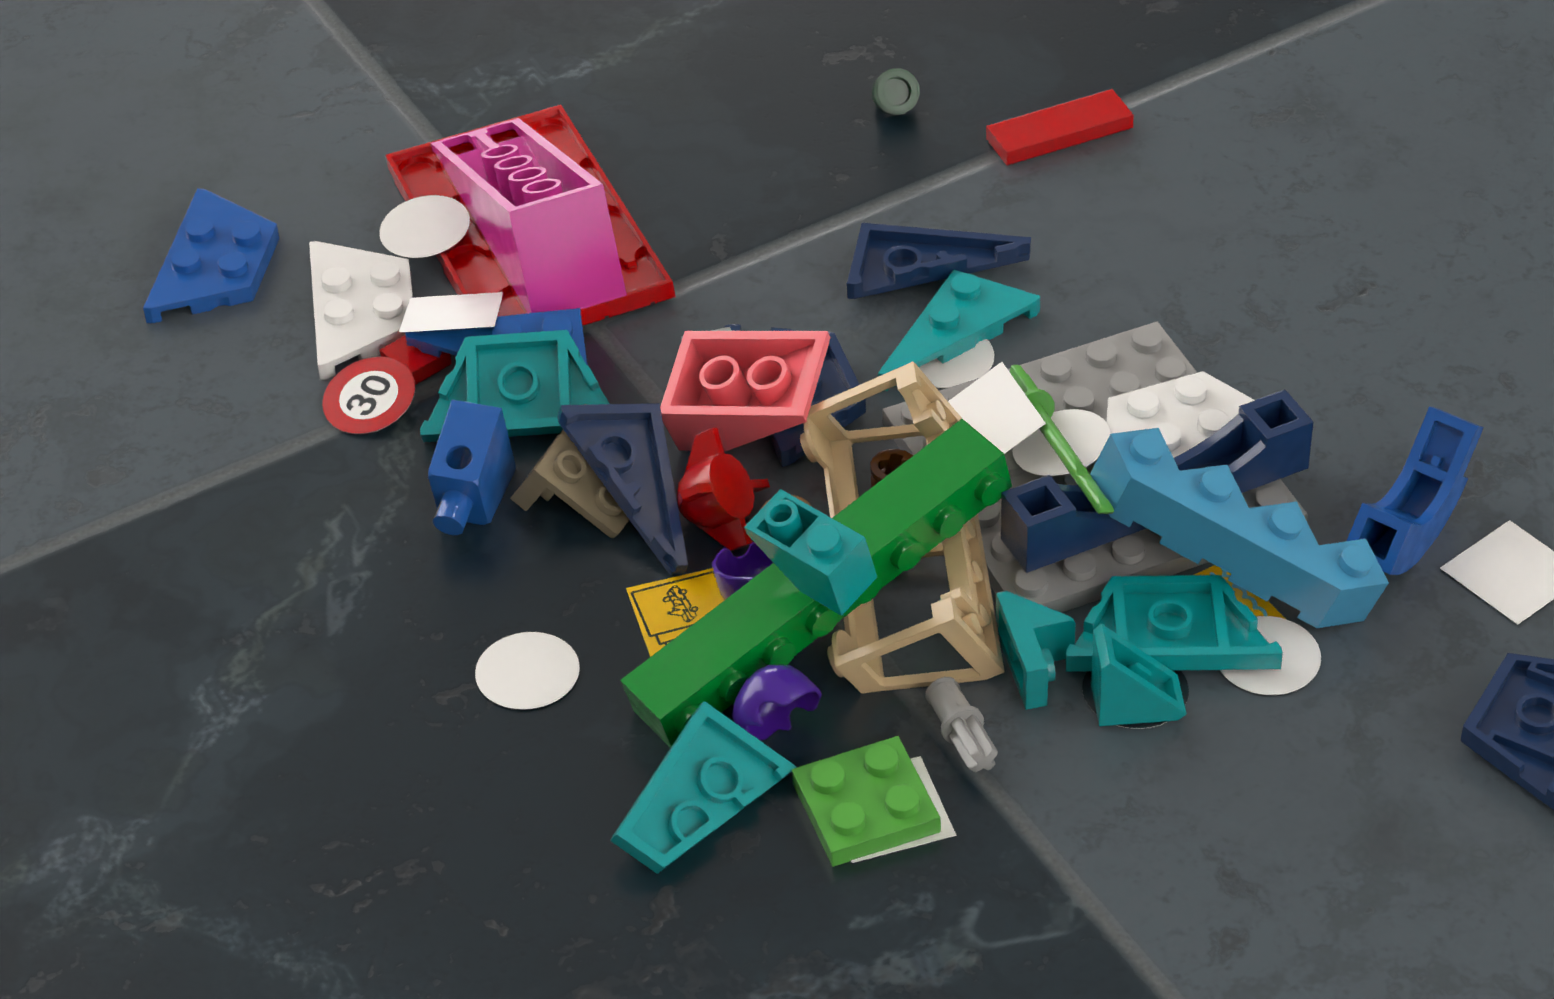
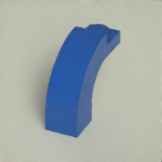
M1429 406L1407 461L1397 480L1388 493L1377 503H1362L1347 541L1367 539L1381 569L1389 575H1400L1411 569L1433 544L1451 516L1469 479L1464 476V473L1484 427L1436 407Z

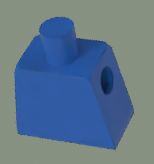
M452 400L428 471V479L437 507L433 524L443 533L459 535L463 532L467 522L479 525L491 523L514 475L516 464L502 408Z

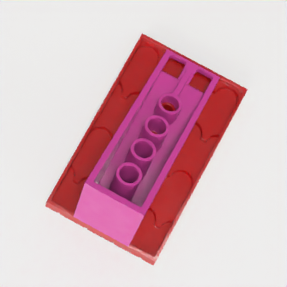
M561 104L385 155L388 169L405 202L421 196L439 195L453 198L465 206L470 217L466 234L456 245L442 253L436 254L457 295L504 292L498 316L580 308L582 326L603 320L605 316L610 318L649 306L651 302L659 303L676 297L672 279Z

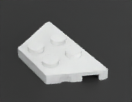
M318 241L309 242L317 362L320 380L336 376L335 366L357 355L360 360L380 355V349L405 335V332L399 333L409 300L413 298L409 259Z
M1202 371L1109 397L1107 424L1111 434L1159 428L1174 458L1213 435L1238 415L1240 405L1254 401V399Z

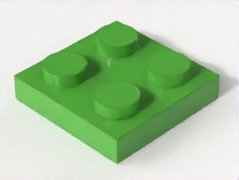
M899 736L791 769L793 786L832 867L941 832V817Z

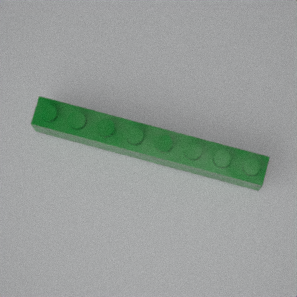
M960 419L832 518L865 537L877 574V578L842 616L800 592L773 563L620 680L633 711L670 748L703 701L720 713L734 704L741 687L754 672L767 665H788L795 655L818 637H823L830 633L840 620L861 604L871 601L880 589L903 571L910 570L916 566L921 558L946 538L956 535L966 522L984 508L997 503L1001 499V492L1012 487L1004 453L964 419Z

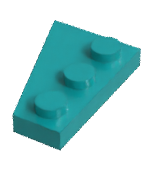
M703 701L695 710L610 841L658 874L792 772L791 769L797 766Z

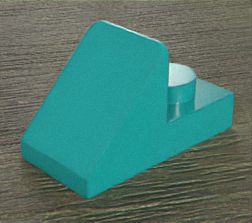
M1009 591L996 593V624L999 641L1024 707L1027 710L1047 706L1048 682L1055 681L1056 677L1054 661L1066 659L1068 646L1070 643L1075 645L1076 623L1073 618Z

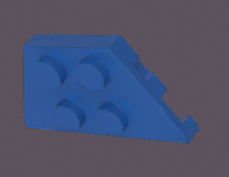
M197 188L144 304L143 310L146 323L161 322V312L190 306L193 315L211 311L218 306H233L253 301L280 239L277 224L210 191Z

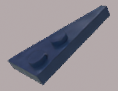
M861 223L847 281V298L857 299L947 279L953 270L969 274L1027 261L1030 259L1031 237Z
M660 404L561 405L557 415L560 426L670 576L684 575L688 567Z

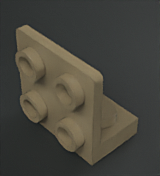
M564 430L559 433L510 498L527 511L539 496L548 502L555 494L610 538H615L629 521V518Z

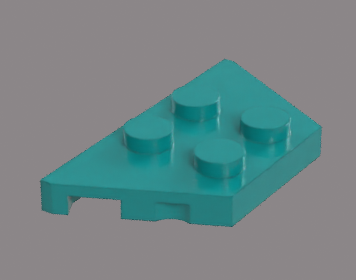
M568 330L465 337L455 357L456 365L453 371L446 375L438 391L440 398L429 420H424L420 428V436L423 442H438L452 400L502 408L509 437L560 433L563 428L558 423L557 415L561 405L610 403L599 387V383L590 367L586 365L580 355L579 349Z
M1221 575L1111 576L1101 592V602L1092 607L1085 618L1083 632L1076 644L1070 643L1068 646L1065 662L1066 672L1092 671L1093 630L1100 624L1105 625L1170 670L1281 669L1283 651L1277 641L1269 644L1258 631L1257 617L1247 605L1240 603L1235 598V591Z

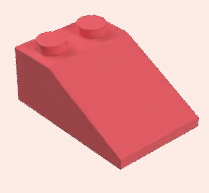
M685 331L660 406L663 424L678 450L691 451L695 436L710 428H718L724 451H729L805 423L831 339L828 331Z

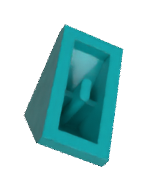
M1100 624L1093 630L1091 688L1099 726L1177 721L1187 714L1178 674L1105 625Z

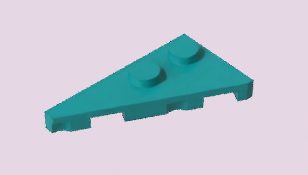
M953 270L880 369L878 377L913 361L918 367L936 358L944 364L974 348L979 341L984 339L990 340L1002 334L1005 322L1021 314H1024L1029 319L1037 316L1040 312L1041 296L972 274Z

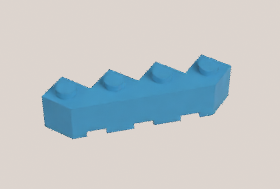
M1159 428L1110 434L1090 473L1114 508V513L1109 514L1111 518L1128 527L1134 521L1162 536L1159 544L1198 565L1203 558L1231 573L1228 581L1268 602L1272 595L1298 609L1300 613L1297 618L1315 628L1364 621L1389 584L1367 539L1318 545L1297 501L1249 508L1228 465L1179 471Z

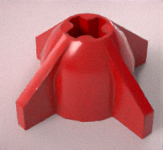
M710 428L695 436L685 473L678 484L676 492L677 505L684 518L698 526L730 551L737 550L752 543L744 528L747 525L745 517L750 515L754 507V494L769 488L770 485L768 478L750 480L747 471L740 461L724 452L718 428Z

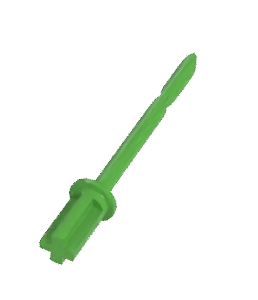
M1011 365L1010 374L1046 423L1039 428L1041 433L1098 514H1113V506L1052 421L1051 417L1055 410V402L1052 396L1045 390L1038 389L1021 365Z

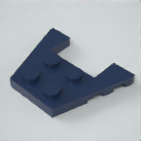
M1507 653L1463 725L1461 742L1553 810L1554 659Z

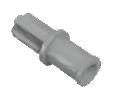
M943 677L932 682L926 690L925 698L931 704L942 723L940 727L944 739L956 746L969 770L978 772L983 768L986 770L992 769L995 766L994 758L997 756L998 751L983 728L984 717L978 708L970 706L961 691L959 683L954 678Z

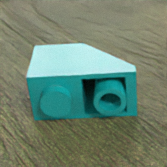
M782 489L744 527L747 535L800 592L841 616L877 578L864 536Z

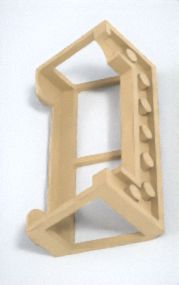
M914 361L810 407L807 421L803 423L804 433L800 435V442L807 458L812 463L818 462L824 469L831 518L859 498L852 451L854 443L924 436L928 445L962 419ZM897 385L898 391L909 408L913 424L848 431L840 425L831 413ZM978 514L966 522L956 535L946 538L923 556L944 555L950 592L940 595L941 600L931 604L933 618L879 639L873 599L865 604H861L844 617L845 631L838 630L833 633L832 645L827 650L830 664L839 677H845L861 693L926 687L943 677H952L958 683L982 681L1005 672ZM941 633L973 667L884 677L881 656L934 634Z

